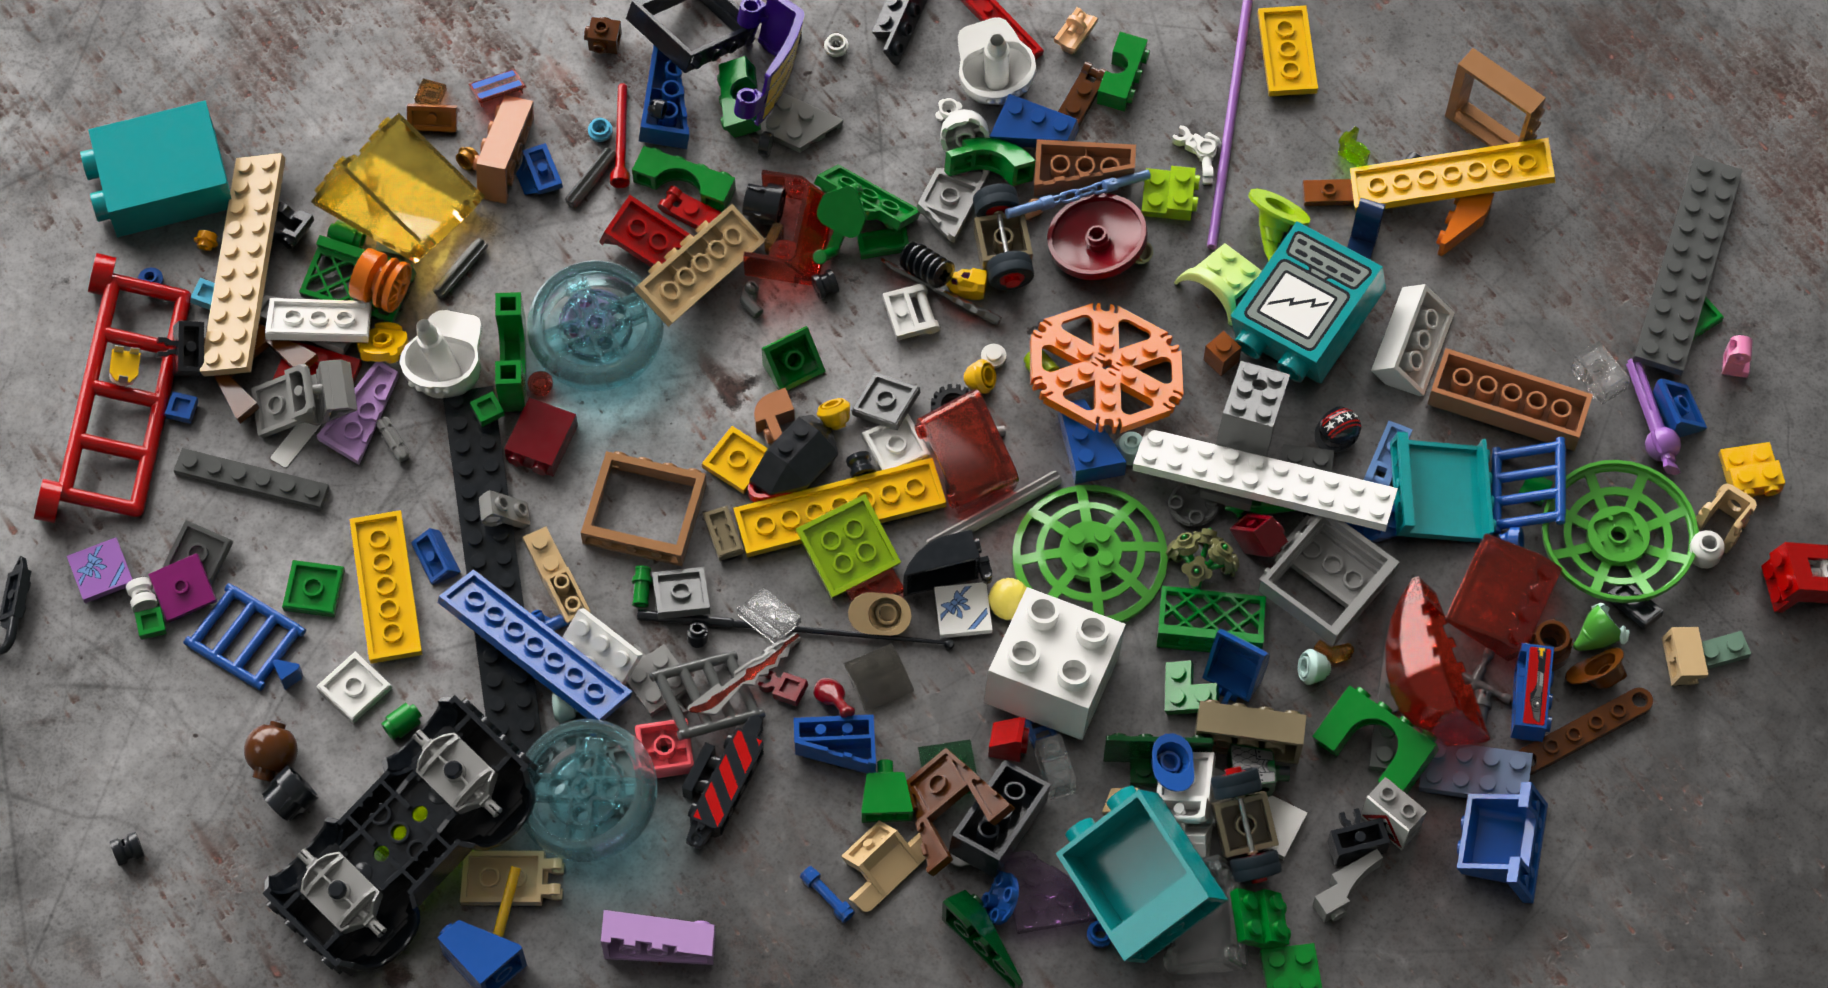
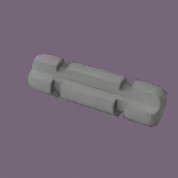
M383 417L376 422L377 428L383 434V438L394 453L397 461L404 462L410 458L409 451L404 446V442L392 426L389 418Z

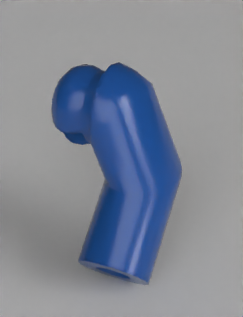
M535 610L531 613L553 631L570 624V622H565L561 614L550 618L545 616L541 610Z

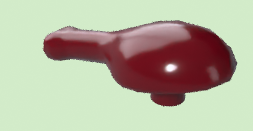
M822 678L816 682L813 694L818 701L826 705H835L840 711L839 714L842 718L855 714V709L845 702V690L837 680Z

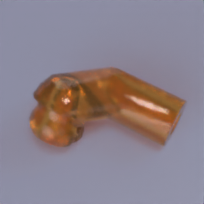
M1320 639L1313 648V650L1325 655L1331 663L1346 661L1354 654V647L1350 643L1331 647Z

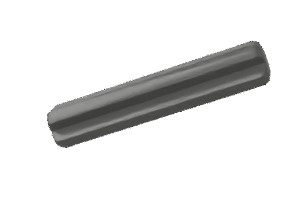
M608 147L605 148L566 196L565 200L572 208L578 207L616 159V152Z
M477 238L434 286V294L439 298H443L449 293L487 249L488 245L483 239Z

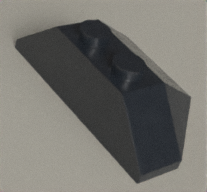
M814 415L799 416L766 450L749 483L768 495L807 489L838 456L832 428L826 427Z

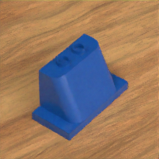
M1521 782L1520 794H1468L1465 816L1461 818L1462 837L1457 844V869L1461 874L1508 883L1523 903H1534L1548 803L1532 782Z

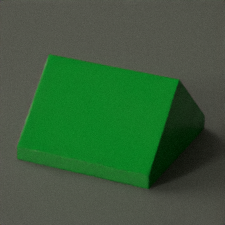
M807 326L762 348V364L778 390L786 388L788 391L826 372Z

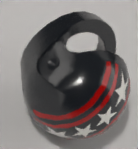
M1343 406L1335 407L1328 411L1317 424L1314 433L1315 442L1320 449L1334 450V454L1344 452L1357 441L1361 432V422L1353 410ZM1320 430L1327 440L1341 446L1331 447L1325 444L1321 439Z

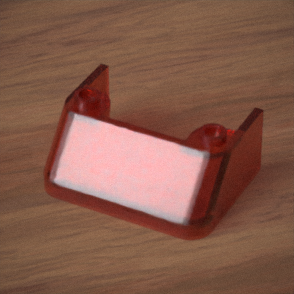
M762 170V186H768L769 183L784 185L786 198L801 200L793 241H776L771 246L769 255L744 251V273L746 276L812 285L811 276L815 274L821 275L823 264L819 265L814 262L813 254L817 250H825L827 248L831 228L822 224L817 216L819 203L822 196L826 193L803 176Z

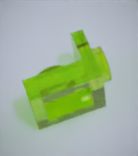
M1354 126L1350 132L1345 131L1338 141L1340 144L1338 155L1354 166L1362 167L1367 165L1370 151L1363 143L1357 142L1359 128Z

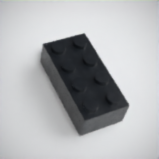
M1003 760L988 784L1015 809L994 826L987 820L978 802L975 801L952 834L949 847L950 854L994 878L1001 871L1047 803L1051 787L1050 783L1006 760Z

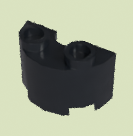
M279 201L272 242L278 240L287 248L294 249L314 222L313 215L300 209L296 212L289 205Z

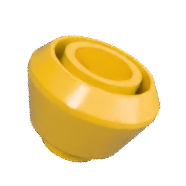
M980 359L966 369L964 382L969 389L987 394L996 384L995 369L990 362Z
M843 398L832 399L821 404L816 414L826 427L838 430L845 427L846 422L850 419V403Z

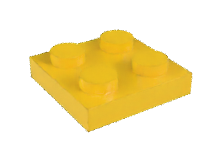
M731 426L702 462V468L742 494H745L748 490L749 480L768 448Z

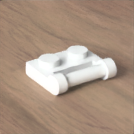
M923 284L883 293V301L897 341L925 333L934 334L940 330L939 323L934 319L927 298V288ZM912 297L917 298L925 322H918L911 301Z

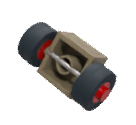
M992 184L983 187L973 197L977 216L974 218V236L981 270L988 272L989 282L995 289L1014 290L1026 286L1033 280L1034 270L1032 266L1033 252L1025 214L1009 219L1005 215V209L1020 205L1015 187L1009 184Z
M1241 766L1225 769L1224 774L1211 778L1214 797L1216 800H1222L1211 803L1222 854L1227 858L1247 853L1230 860L1235 882L1251 881L1254 884L1267 881V877L1282 871L1277 850L1271 849L1258 852V850L1279 845L1267 792L1260 791L1262 790V784L1257 768L1241 769Z

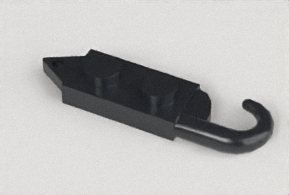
M22 556L19 557L13 571L8 573L0 610V625L2 628L7 629L5 640L0 647L1 655L7 653L12 648L16 640L19 621L26 611L25 602L31 587L30 577L32 571L28 570L27 560Z

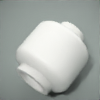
M1705 530L1693 537L1690 543V552L1692 553L1693 551L1695 554L1693 564L1697 567L1708 569L1719 563L1725 551V544L1717 533Z

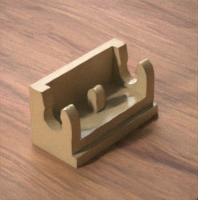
M1672 627L1662 637L1671 686L1698 684V679L1708 676L1699 627Z

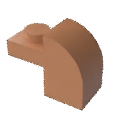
M786 388L765 395L755 407L756 433L763 431L767 444H773L782 434L780 425L795 421L794 407Z

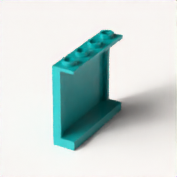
M1398 431L1390 442L1393 487L1398 488L1394 501L1397 536L1486 543L1496 531V520L1493 519L1492 512L1494 496L1491 495L1490 489L1492 473L1489 472L1488 466L1490 450L1487 449L1486 439H1482L1477 446L1409 440L1408 432Z

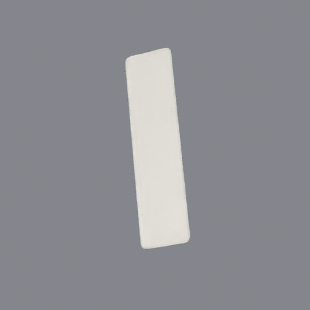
M305 422L296 425L272 454L271 459L281 466L287 467L321 425L316 426Z

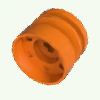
M368 248L362 253L353 269L349 282V295L364 303H369L372 300L374 307H382L384 311L391 313L398 308L407 292L411 280L412 267L409 263L405 261L400 262L397 258H391L388 261L387 254L373 248Z

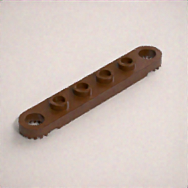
M1634 688L1544 736L1542 742L1535 741L1520 749V752L1533 753V759H1535L1536 763L1531 767L1530 775L1551 766L1646 714L1653 705V697L1644 688ZM1637 695L1638 697L1641 696V698H1645L1646 705L1638 707L1634 705L1632 698Z

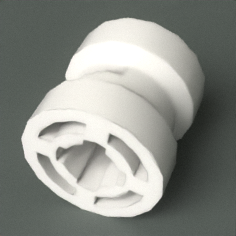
M140 577L126 584L127 593L132 598L130 604L134 612L157 606L158 602L155 594L152 593L153 585L150 578Z

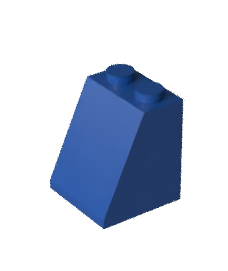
M460 920L454 924L446 925L441 930L440 936L437 937L443 956L473 988H501L527 966L523 948L519 944Z

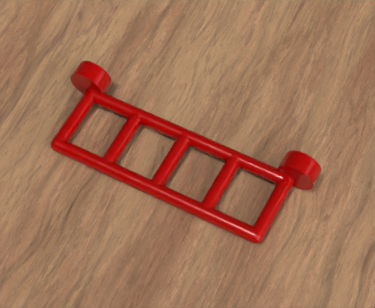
M96 253L88 292L102 295L59 482L47 479L42 480L34 519L55 524L60 501L132 517H140L144 513L165 420V411L174 380L173 356L170 355L162 358L155 393L100 381L99 376L107 342L126 347L140 348V350L153 353L158 351L166 352L168 349H173V347H166L165 344H157L156 337L111 328L120 290L174 302L175 305L167 336L171 341H173V326L178 321H187L191 304V293L188 290L115 274L114 268L117 257ZM95 395L151 407L143 446L86 434ZM82 449L139 461L130 500L74 488Z

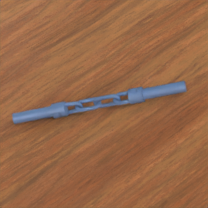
M1147 169L1119 178H1108L1079 190L1072 189L1059 195L1040 197L1037 201L1005 209V215L1009 219L1037 210H1048L1054 208L1055 205L1077 201L1093 194L1097 195L1116 191L1119 187L1148 180L1151 178V174ZM1101 185L1103 190L1097 191L1096 186ZM1090 190V192L1084 194L1081 193L1083 191ZM1075 193L1074 198L1066 200L1065 195Z

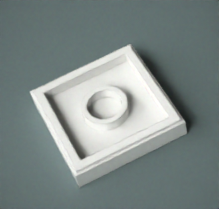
M909 414L906 415L898 430L879 425L862 432V438L880 471L930 458V452Z
M356 651L316 686L317 690L353 724L392 689L391 684Z

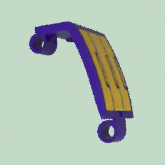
M742 0L740 2L737 17L738 24L743 28L752 29L762 23L757 40L769 53L775 56L764 76L762 93L750 88H743L737 93L734 106L735 115L745 120L756 116L754 121L756 126H759L777 104L793 68L804 20V11L790 0H767L766 3L761 0Z

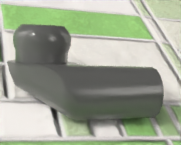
M748 281L742 288L740 303L756 319L763 313V309L756 303L759 285L755 281Z

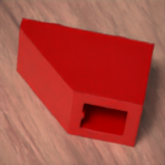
M1018 717L993 723L988 757L1020 762L1021 753H1027L1030 728L1025 727L1026 718Z

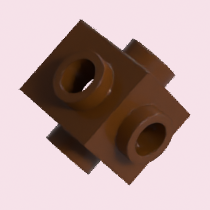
M592 17L590 26H586L584 31V40L588 41L589 51L599 54H618L622 36L621 21L611 20L607 17Z

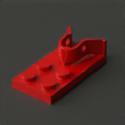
M629 195L604 231L599 242L601 245L604 243L617 245L652 267L658 261L663 264L666 261L664 256L674 247L679 250L682 247L680 242L690 233Z

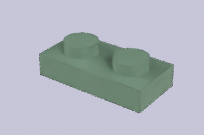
M1742 631L1702 642L1707 670L1747 659L1751 655Z

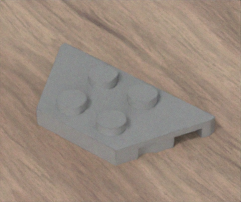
M759 82L758 91L762 93L764 84ZM782 93L773 110L761 123V130L757 131V134L762 135L764 131L774 133L775 142L801 153L809 148L812 143L825 138V134L834 128H841L843 119Z
M936 168L917 204V210L948 240L954 243L974 206V194L984 187L990 176V171L964 172L949 177L944 172V168Z

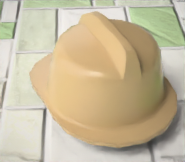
M862 593L855 597L848 610L849 621L852 626L861 633L872 635H898L909 626L912 617L911 608L907 601L901 596L888 593Z

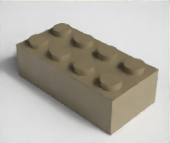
M1217 700L1200 701L1194 736L1203 735L1207 738H1213L1212 752L1227 755L1230 744H1240L1272 750L1274 752V760L1277 762L1298 764L1304 745L1307 715L1300 714V712L1295 710L1281 712L1274 711L1270 707L1250 708L1241 703L1228 705L1221 704Z

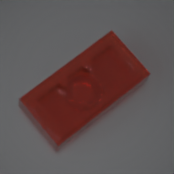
M890 568L846 590V594L851 602L862 593L873 592L900 595L903 593V585L893 568Z

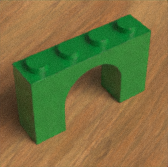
M521 292L495 293V317L500 346V361H495V386L498 400L504 412L523 411L526 405V317Z
M1349 685L1312 736L1315 743L1337 757L1352 735L1360 728L1368 725H1381L1390 729L1398 739V750L1392 762L1379 778L1378 783L1386 777L1408 794L1439 751L1438 745L1435 743L1437 739L1426 731L1420 733L1414 729V723L1406 717L1401 716L1399 719L1391 713L1393 710L1385 703L1380 701L1377 704L1369 699L1371 695L1361 687L1354 689Z

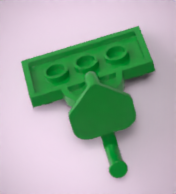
M837 164L818 174L814 182L815 185L819 186L826 193L822 196L817 209L818 219L822 224L834 231L827 248L815 251L813 260L816 264L821 265L837 256L844 238L858 236L866 220L878 219L884 223L885 227L891 230H900L917 220L920 212L913 205Z

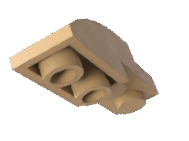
M547 527L523 536V541L534 561V566L565 622H571L578 609L584 608L591 613Z

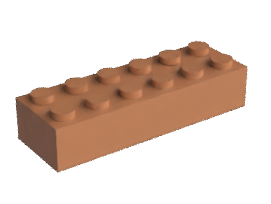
M1445 348L1427 405L1547 443L1555 442L1557 437H1564L1566 449L1575 451L1593 394Z

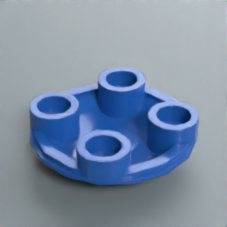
M1000 871L996 878H994L989 892H985L981 898L984 903L983 907L986 908V912L993 925H1002L1007 922L1016 908L1019 897V884L1017 878L1012 873Z

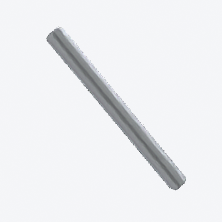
M1057 471L1050 472L929 538L926 541V545L942 536L967 530L974 532L1057 487L1062 483L1061 476Z

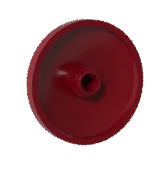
M1107 193L1093 194L1068 203L1055 215L1047 233L1050 255L1055 264L1065 273L1086 280L1113 277L1130 268L1142 255L1148 238L1146 222L1140 209L1124 197Z

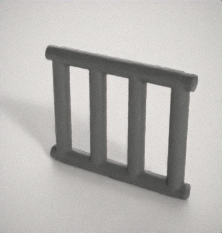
M736 651L698 659L649 673L651 681H656L679 730L677 731L679 740L744 724L748 721L749 716L755 714L761 718L766 716L764 709L758 708L748 685H742L739 692L748 712L736 715L728 701L722 708L725 718L712 721L709 714L698 713L707 710L705 704L694 707L702 724L689 727L669 686L667 678L680 676L693 703L701 696L690 672L703 669L711 688L718 683L722 687L713 666L726 663L732 678H734V671L739 668L736 662L738 659ZM743 677L735 684L736 686H739L742 682H745L746 680ZM725 691L715 695L718 703L727 696Z

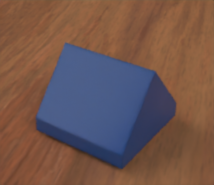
M278 659L273 661L276 673L285 690L302 679L303 673L299 664Z

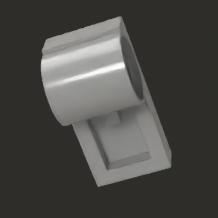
M491 490L479 497L481 523L484 526H498L502 523L521 529L530 526L528 503L526 501Z

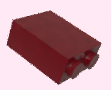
M529 397L504 448L506 460L516 467L525 466L532 469L536 474L542 476L547 474L554 477L578 427L576 414Z

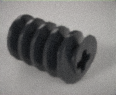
M912 241L904 247L900 254L899 262L902 269L933 288L945 286L953 277L955 271L954 263L933 252L932 249L927 248L923 244H917Z

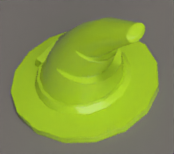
M1251 189L1248 197L1259 208L1260 233L1264 252L1269 261L1278 249V243H1281L1284 232H1288L1291 225H1294L1296 221L1308 226L1311 219L1304 210L1290 200L1267 190Z

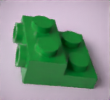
M1236 888L1230 891L1238 943L1262 949L1284 947L1290 944L1291 930L1288 928L1285 919L1287 905L1283 901L1281 893L1267 889L1253 892Z

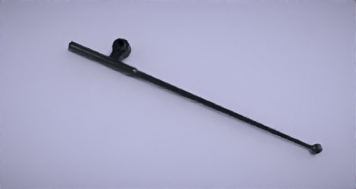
M638 609L637 620L689 624L687 641L694 648H701L707 643L708 629L706 626L943 644L948 650L954 647V641L951 638L943 641L894 635H872L854 631L735 620L728 617L706 615L658 619L657 611Z

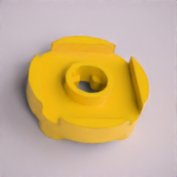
M380 322L375 324V328L369 331L368 343L357 342V347L363 361H385L391 364L400 360V355L409 341L407 332H404L399 324Z

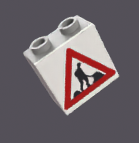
M1385 777L1366 797L1361 817L1365 821L1382 818L1390 841L1400 850H1403L1421 830L1427 811Z

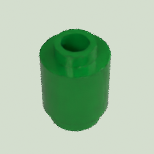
M337 220L335 224L331 223L327 233V237L358 248H363L367 232L362 230L360 226Z
M405 702L387 715L381 725L392 740L396 738L401 739L421 724L419 718L422 715L414 704L409 706Z

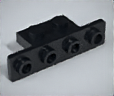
M927 0L885 1L872 33L876 38H888L883 52L893 65H899Z

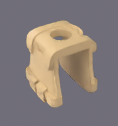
M1728 483L1723 484L1718 489L1715 499L1712 502H1707L1695 519L1697 520L1699 532L1702 531L1718 508L1736 519L1724 540V553H1728L1740 537L1742 528L1745 529L1748 524L1750 514H1753L1757 506L1756 501L1737 487ZM1731 500L1737 501L1741 507L1735 506Z

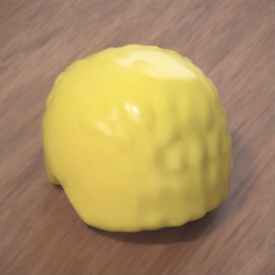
M1014 578L998 580L994 583L988 595L990 609L999 618L1012 620L1027 587Z

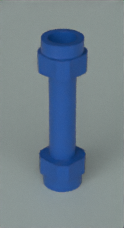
M809 866L801 873L800 878L808 888L813 887L834 909V915L839 920L846 923L853 917L855 911L846 901L842 903L821 881V874L816 869Z

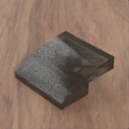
M892 643L843 663L865 712L914 692L908 674Z

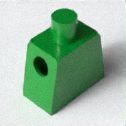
M879 760L877 762V773H868L866 775L861 809L862 823L878 822L879 820L881 822L913 821V807L905 773L893 772L892 760Z

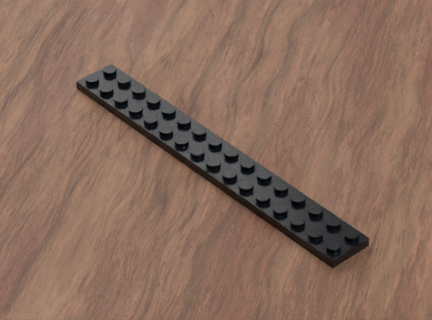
M493 386L473 388L463 395L443 398L466 574L474 569L524 608L513 526L505 523L498 526H484L481 523L479 497L489 490L507 496L509 494L498 419L482 427L470 407L471 401L492 391L494 393ZM474 631L485 717L537 766L546 764L534 677Z

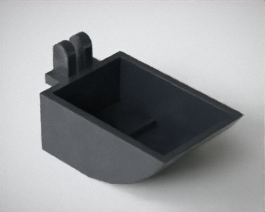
M972 530L942 536L919 550L909 562L904 573L903 597L934 590V587L950 586L979 579V573L983 583H991L992 569L989 557H980L979 553H982L980 541L978 538L973 537Z

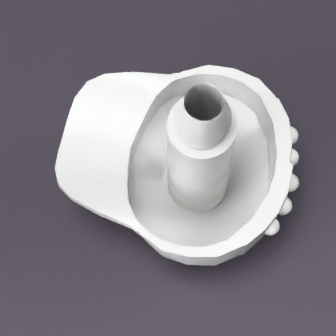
M990 18L966 26L959 31L958 49L961 60L959 78L961 86L968 97L981 104L1004 105L1009 94L1019 97L1028 91L1034 82L1037 71L1035 57L1032 50L1019 40L1015 31L1006 20Z
M439 310L433 313L428 320H419L416 324L417 336L405 346L400 358L402 372L408 380V385L428 396L440 399L463 395L472 389L478 381L481 371L478 350L482 330L480 319L474 315Z

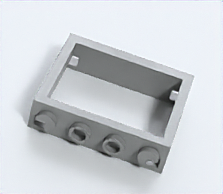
M1314 515L1307 521L1306 526L1308 527L1303 532L1298 531L1294 535L1287 551L1283 549L1277 555L1275 565L1271 569L1267 567L1264 570V574L1259 578L1261 581L1259 592L1331 645L1335 646L1397 573L1399 561L1345 522ZM1322 529L1329 532L1379 569L1332 626L1275 585Z

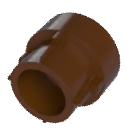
M1553 618V620L1544 621L1530 632L1526 643L1546 646L1545 643L1551 644L1554 647L1552 671L1564 666L1572 650L1573 638H1570L1568 628Z

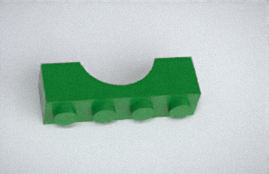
M643 146L632 168L634 183L654 190L670 181L690 183L699 191L702 203L720 212L728 208L736 191L735 177H732L729 173L709 169L704 164L686 161L681 156H672L654 147Z

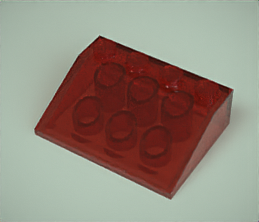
M1486 533L1444 621L1486 648L1493 650L1507 661L1515 659L1519 655L1522 643H1529L1562 568L1539 553Z

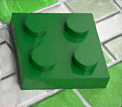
M1315 943L1260 950L1266 988H1322Z

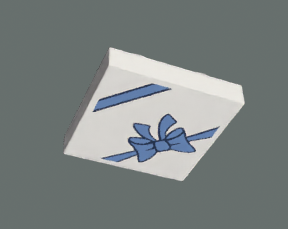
M985 583L934 587L940 638L992 633L987 585Z

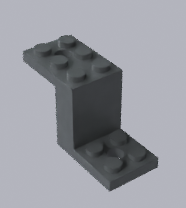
M1240 361L1222 414L1216 445L1267 457L1277 415L1290 374ZM1259 386L1264 390H1256L1254 387ZM1203 487L1200 493V498L1245 511H1250L1253 502L1252 499Z

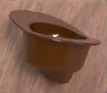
M1610 648L1596 656L1582 660L1566 672L1565 679L1571 684L1588 682L1591 686L1600 689L1612 687L1627 677V672L1621 662L1624 658V652L1621 648Z

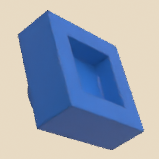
M172 392L165 411L166 418L191 424L199 403L198 398Z

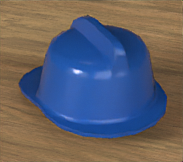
M1174 733L1158 737L1153 745L1151 759L1155 778L1163 787L1174 792L1189 789L1194 782L1193 752L1190 744L1182 736Z

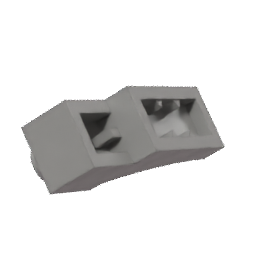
M1378 849L1332 874L1329 882L1331 888L1315 896L1312 906L1324 923L1330 919L1337 921L1347 913L1346 910L1350 902L1348 897L1367 875L1379 868L1382 863L1383 857Z

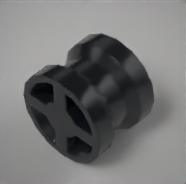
M831 269L825 270L822 275L815 274L811 276L812 285L819 299L825 298L828 293L835 294L839 292L836 277Z
M868 451L855 452L847 457L846 463L851 468V478L876 472L875 467L870 463L872 457Z

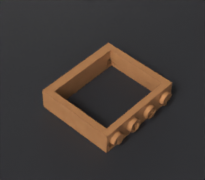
M1472 48L1457 66L1445 117L1489 147L1536 140L1537 134L1535 133L1541 125L1539 119L1545 112L1543 106L1546 97ZM1474 78L1526 113L1520 137L1468 102Z
M606 451L581 530L582 544L683 566L707 486L706 474L695 468L683 469L672 463L661 464L653 462L646 457L635 458L619 451L614 453ZM611 468L694 487L676 545L593 526Z

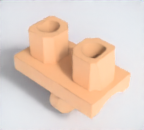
M1077 7L1072 15L1067 18L1066 23L1054 38V42L1060 45L1063 51L1069 54L1075 53L1097 24L1098 18L1086 14Z

